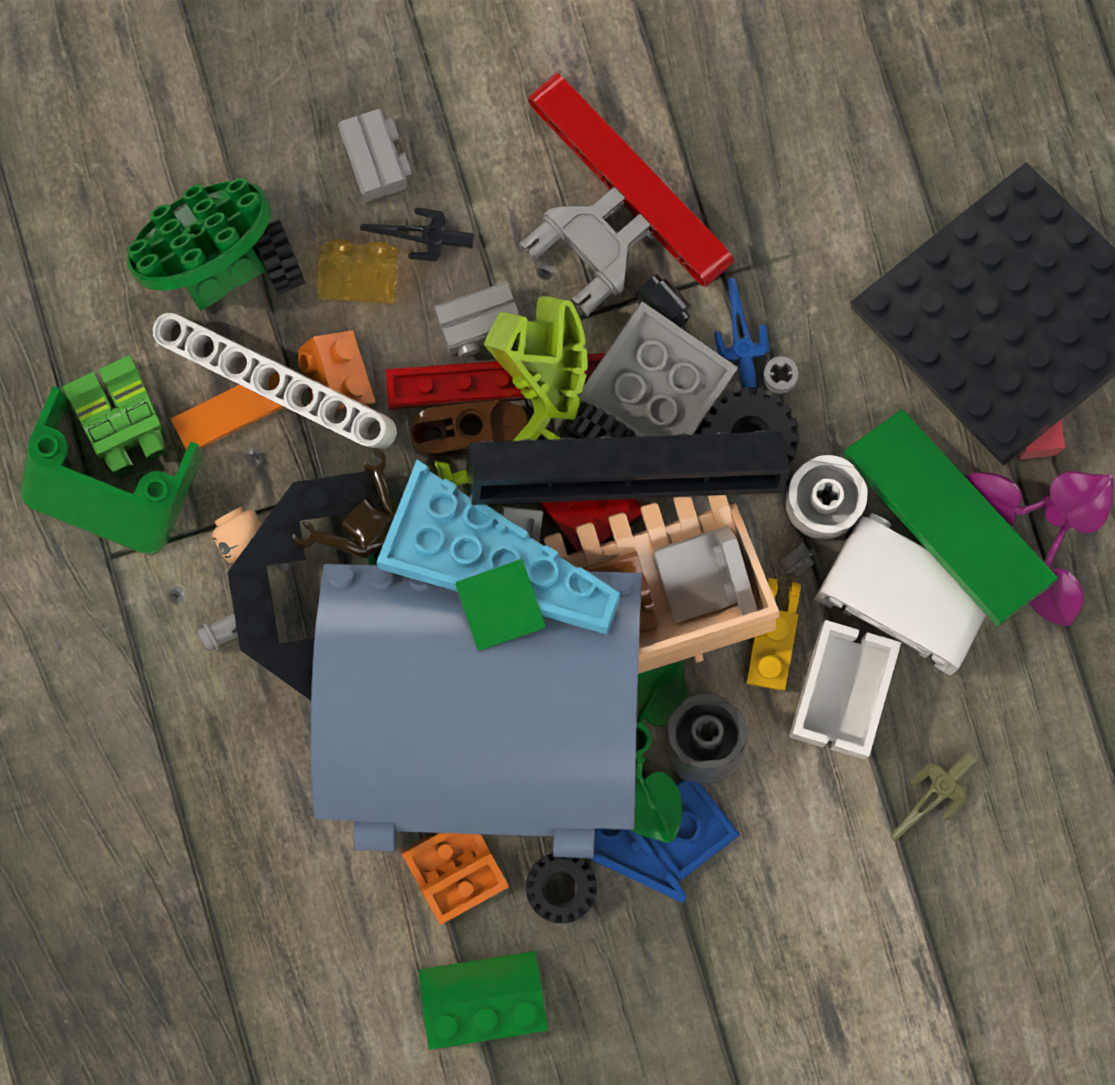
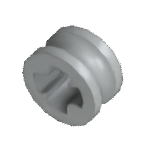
M779 356L771 359L763 371L764 385L773 393L783 394L789 392L798 380L799 371L797 365L788 357ZM774 367L777 370L786 367L790 371L787 378H791L788 383L783 380L775 383L772 380L775 373L770 371Z

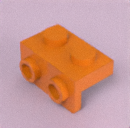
M353 330L314 336L298 348V363L305 376L368 407L375 403ZM309 388V398L311 403L313 400V391L311 388ZM345 404L340 405L335 410V413L347 411Z

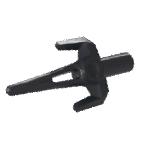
M415 208V214L432 218L427 226L364 223L360 225L362 231L398 237L426 245L428 252H410L408 255L409 259L436 262L441 256L442 245L473 248L474 233L445 230V217L442 211ZM398 231H419L422 232V236L419 237L414 235L402 234Z

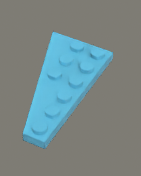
M416 460L378 557V569L457 591L455 585L457 581L522 559L525 563L542 616L608 635L620 600V593L583 568H576L561 558L558 552L548 545H541L529 537L527 531L489 506L471 505L470 497L459 491L457 485L446 478L444 480L429 471L428 466Z

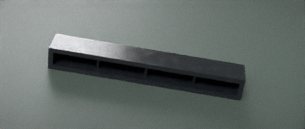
M756 431L751 433L719 432L695 435L683 433L668 436L640 435L637 437L613 438L603 436L585 439L561 438L557 440L524 439L520 441L469 443L466 470L471 505L784 493L790 466L783 432Z

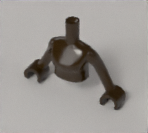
M378 448L373 449V453L381 459V463L378 466H370L365 460H362L364 470L373 476L379 498L386 512L377 508L367 497L347 516L340 526L355 542L342 536L316 531L311 523L302 522L305 529L310 531L311 534L309 538L300 540L292 533V539L296 546L309 548L314 542L344 550L361 558H368L382 550L398 509L384 474L386 458L382 450Z

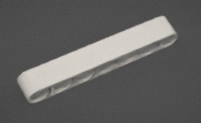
M164 313L154 322L153 336L161 346L361 445L380 450L386 449L395 441L397 430L393 420L364 404L186 317L174 313ZM180 324L181 334L177 340L172 341L171 331L175 325ZM212 339L214 342L213 352L205 358L203 354L204 345ZM245 355L247 359L246 368L238 374L236 362ZM278 372L280 375L279 385L275 389L270 390L269 378L273 373ZM311 388L313 400L308 406L304 407L301 401L302 394L306 389ZM345 404L347 408L346 418L341 423H337L334 416L335 410L340 405ZM374 421H379L381 426L380 434L374 440H370L368 428Z

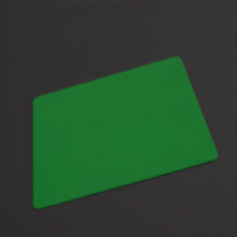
M522 559L456 582L455 585L479 651L545 628V622Z

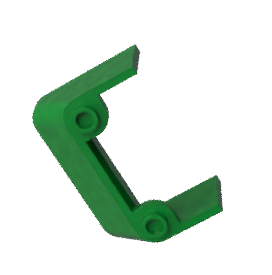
M52 386L28 442L20 488L22 500L29 508L138 553L144 555L159 553L164 549L205 454L197 443L190 441L175 477L160 471L147 473L140 479L134 494L64 467L63 463L68 454V442L65 436L57 429L70 401L61 389Z

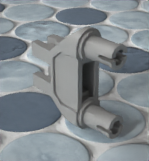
M615 186L593 206H565L548 209L543 214V223L519 243L524 253L528 252V257L535 262L557 240H564L594 272L595 279L576 296L571 298L573 305L577 309L580 307V312L585 317H588L610 295L613 297L619 296L624 291L627 252L649 233L648 228L650 224L641 214L636 216L618 233L606 222L624 206L623 201L625 197Z

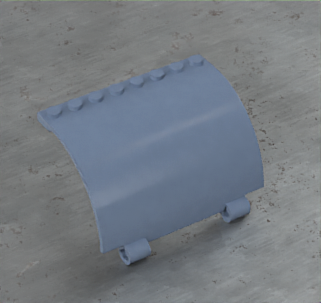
M324 564L315 630L311 695V777L314 818L323 820H354L355 851L395 852L397 832L551 836L554 837V857L594 858L595 828L634 830L637 685L642 573L587 571L620 593V600L608 635L543 616L545 628L479 651L457 591L378 569L377 565Z

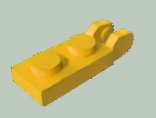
M768 577L767 582L775 598L778 590L777 579ZM792 582L791 587H789L787 611L779 610V618H776V630L754 637L746 685L785 691L799 614H796L801 590L800 583Z

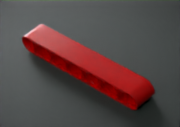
M555 72L527 98L528 103L537 115L609 190L615 186L625 197L623 201L624 206L635 217L641 214L649 222V232L701 286L705 288L709 286L735 262L731 253L560 74Z

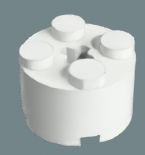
M833 455L818 456L803 464L793 475L786 490L785 506L791 524L803 534L816 539H833L846 534L858 521L867 503V486L863 477L854 468L855 466L848 460ZM823 490L829 491V497L835 499L830 502L829 506L822 504V499L817 497L820 496Z

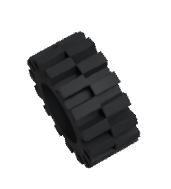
M280 219L269 223L260 239L256 242V245L277 295L304 285L306 282Z
M586 402L580 404L576 419L570 420L565 427V431L568 432L567 434L575 439L599 438L603 436L612 438L637 437L635 432L626 428L627 425L623 422L617 421L611 414L608 415L604 410L597 409L594 405Z
M553 853L535 862L527 876L526 895L528 902L536 914L553 923H570L581 918L589 911L596 898L597 881L592 868L583 858L554 857ZM566 872L576 881V895L567 903H556L546 893V882L554 873Z

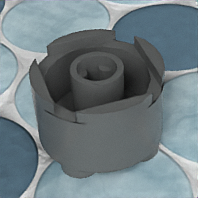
M696 694L684 700L669 719L666 743L669 761L679 777L696 783L711 784L733 776L742 763L747 739L745 718L738 708H735L726 701V698L717 694ZM701 736H708L710 742H705Z

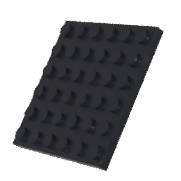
M1027 162L850 302L852 310L1003 466L1115 376V248Z

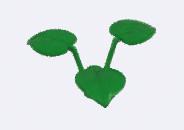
M682 660L638 674L637 713L639 714L636 719L635 779L637 784H635L634 830H629L640 836L664 843L672 842L679 831L682 819L681 794L673 779L663 772H654L643 779L642 767L644 757L642 754L648 750L651 744V734L645 727L643 720L646 718L651 725L657 727L668 726L672 713L688 698Z

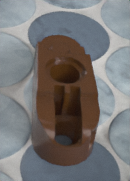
M499 400L428 408L421 411L414 418L410 438L414 449L419 455L427 459H442L467 454L469 443L514 440L527 425V416L520 406L511 404V401L500 402ZM475 419L482 424L483 428L479 434L467 436L461 431L462 424L466 420ZM432 429L438 430L441 433L439 440L428 441L426 435Z

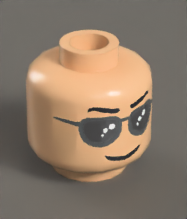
M239 507L214 521L217 527L213 530L212 537L224 559L228 563L234 564L262 526V522L254 511H244L242 507Z

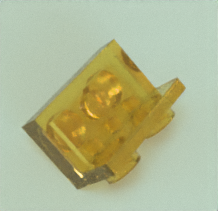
M333 239L329 243H323L319 253L318 298L395 303L399 248L390 247V244L386 242H370L367 246L352 245L351 241L345 239Z

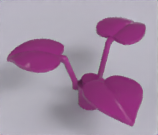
M1079 471L1061 473L1051 484L1050 498L1045 496L1040 501L1027 506H1019L1022 500L1020 488L1013 481L1002 475L974 472L965 476L1011 527L1016 522V513L1024 515L1040 508H1045L1047 521L1053 526L1060 527L1044 561L1050 570L1052 561L1067 531L1071 527L1081 533H1092L1099 530L1107 521L1112 508L1114 494L1112 474H1090ZM1056 568L1051 570L1058 577L1056 583L1029 604L1046 620L1063 626H1071L1084 604L1083 589L1079 581L1070 572Z

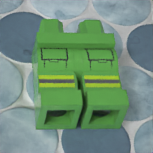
M131 355L98 369L116 405L115 408L112 407L99 378L94 372L62 386L96 455L109 466L116 476L134 468L127 453L128 450L141 445L148 460L167 453L162 436L166 432Z

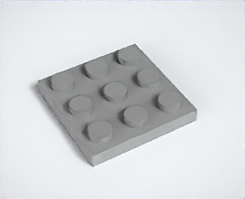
M641 302L584 384L582 393H579L577 396L581 398V402L592 404L597 409L604 410L606 414H611L617 421L627 425L626 428L633 430L637 436H668L683 433L692 435L738 367L653 308Z

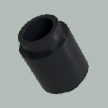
M658 274L647 280L635 293V296L640 300L639 304L644 302L680 328L691 318L688 311L692 305L668 279L662 280Z

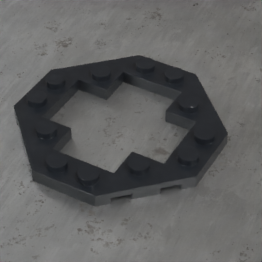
M366 471L293 482L227 572L240 651L310 701L312 695L315 638L279 644L267 566L306 560L304 548L296 546L291 535L293 533L298 539L302 540L300 521L350 514L367 497L377 508L386 512L379 498L373 476ZM388 483L398 508L403 493Z

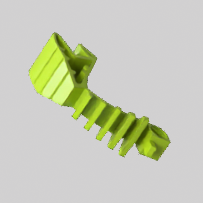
M550 296L539 297L536 321H528L524 316L501 311L488 332L484 346L512 376L514 385L521 389L524 397L531 399L534 407V414L529 423L512 441L536 440L538 437L542 440L561 439L545 429L550 419H576L581 399L577 395L583 391L587 376L584 371L588 368L587 349L583 348V345L586 343L584 330L573 303L569 300ZM435 462L439 477L443 480L445 478L457 485V488L463 485L464 494L470 497L467 470L451 474L449 464Z

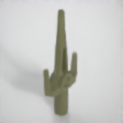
M966 751L947 772L937 764L928 763L910 783L912 786H916L930 775L933 782L932 785L891 834L890 838L896 841L947 797L955 800L945 814V818L950 820L968 800L966 791L958 782L979 762L972 753ZM933 793H936L937 798L923 811L919 812L920 807Z

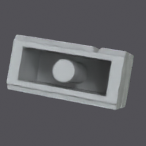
M376 109L359 117L355 116L338 123L339 131L364 202H369L407 188L405 176L411 175V170L405 153L397 155L393 141L399 140V136L392 118L385 120L382 109Z
M508 282L434 306L450 355L458 353L460 358L468 357L481 351L480 345L484 344L499 312L503 311L519 315Z

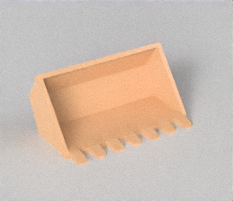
M726 495L707 496L711 510L696 514L691 497H673L679 520L668 524L663 522L658 503L653 502L643 505L640 509L647 530L633 535L624 512L609 516L608 519L614 541L601 545L599 544L593 523L589 522L577 526L576 531L582 551L567 555L560 533L544 537L545 545L557 551L561 558L576 568L590 566L635 551L638 553L644 576L651 591L650 595L654 602V613L658 624L657 628L639 633L638 674L693 657L695 663L704 661L702 653L776 630V618H779L778 607L735 502L728 504ZM728 526L737 538L758 611L742 616L734 604L676 623L672 617L654 557V550Z

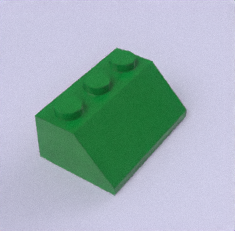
M536 951L418 970L429 1050L548 1031Z

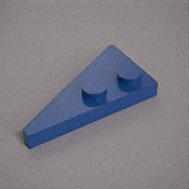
M595 828L594 858L588 859L680 903L684 902L687 894L642 836L629 829Z

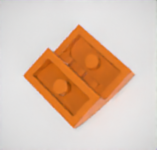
M431 833L400 851L440 925L509 887L481 834Z

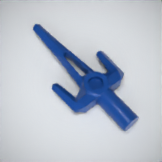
M729 278L733 344L726 349L721 333L716 331L714 338L717 353L729 362L738 361L742 388L749 387V390L758 388L753 359L764 357L770 352L767 326L764 324L760 326V344L752 342L735 278ZM737 315L740 316L744 334L743 338L738 336Z

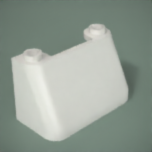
M872 513L869 518L861 516L814 600L829 609L833 605L838 608H842L845 605L846 608L843 613L850 616L853 614L919 651L918 655L923 658L932 654L931 659L935 661L933 667L948 675H952L960 668L986 614L927 549L889 529L891 523L884 518Z

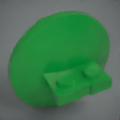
M245 178L220 182L206 187L196 184L186 189L182 197L172 204H164L155 208L150 213L151 220L142 228L133 243L127 248V265L139 285L158 291L185 287L196 306L202 311L225 297L229 291L238 286L241 287L266 271L252 247L260 239L269 224L271 204L263 190L256 184L247 182ZM185 203L187 204V205L184 206L182 209H180V210H178V211H176V212H173V211H174L176 208H178L179 206H181V205H183V204H185Z

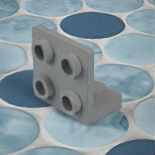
M728 526L654 550V557L672 617L676 623L734 604L742 616L758 611L737 538Z

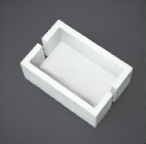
M825 620L819 629L789 738L824 747L830 741L832 742L830 750L866 759L871 752L901 642L867 632L862 637L860 644L853 641L858 637V629Z

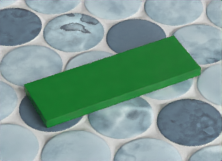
M903 409L844 450V459L855 466L854 468L860 473L864 481L997 627L1056 583L1058 577Z

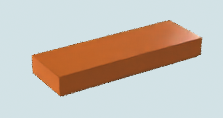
M277 372L273 373L269 378L270 390L275 389L279 385L280 377ZM239 384L171 418V421L186 450L190 441L197 443L202 449L285 407Z

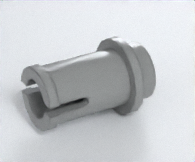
M234 613L209 625L205 622L202 624L203 628L197 630L206 651L215 649L217 652L219 651L218 646L237 637Z

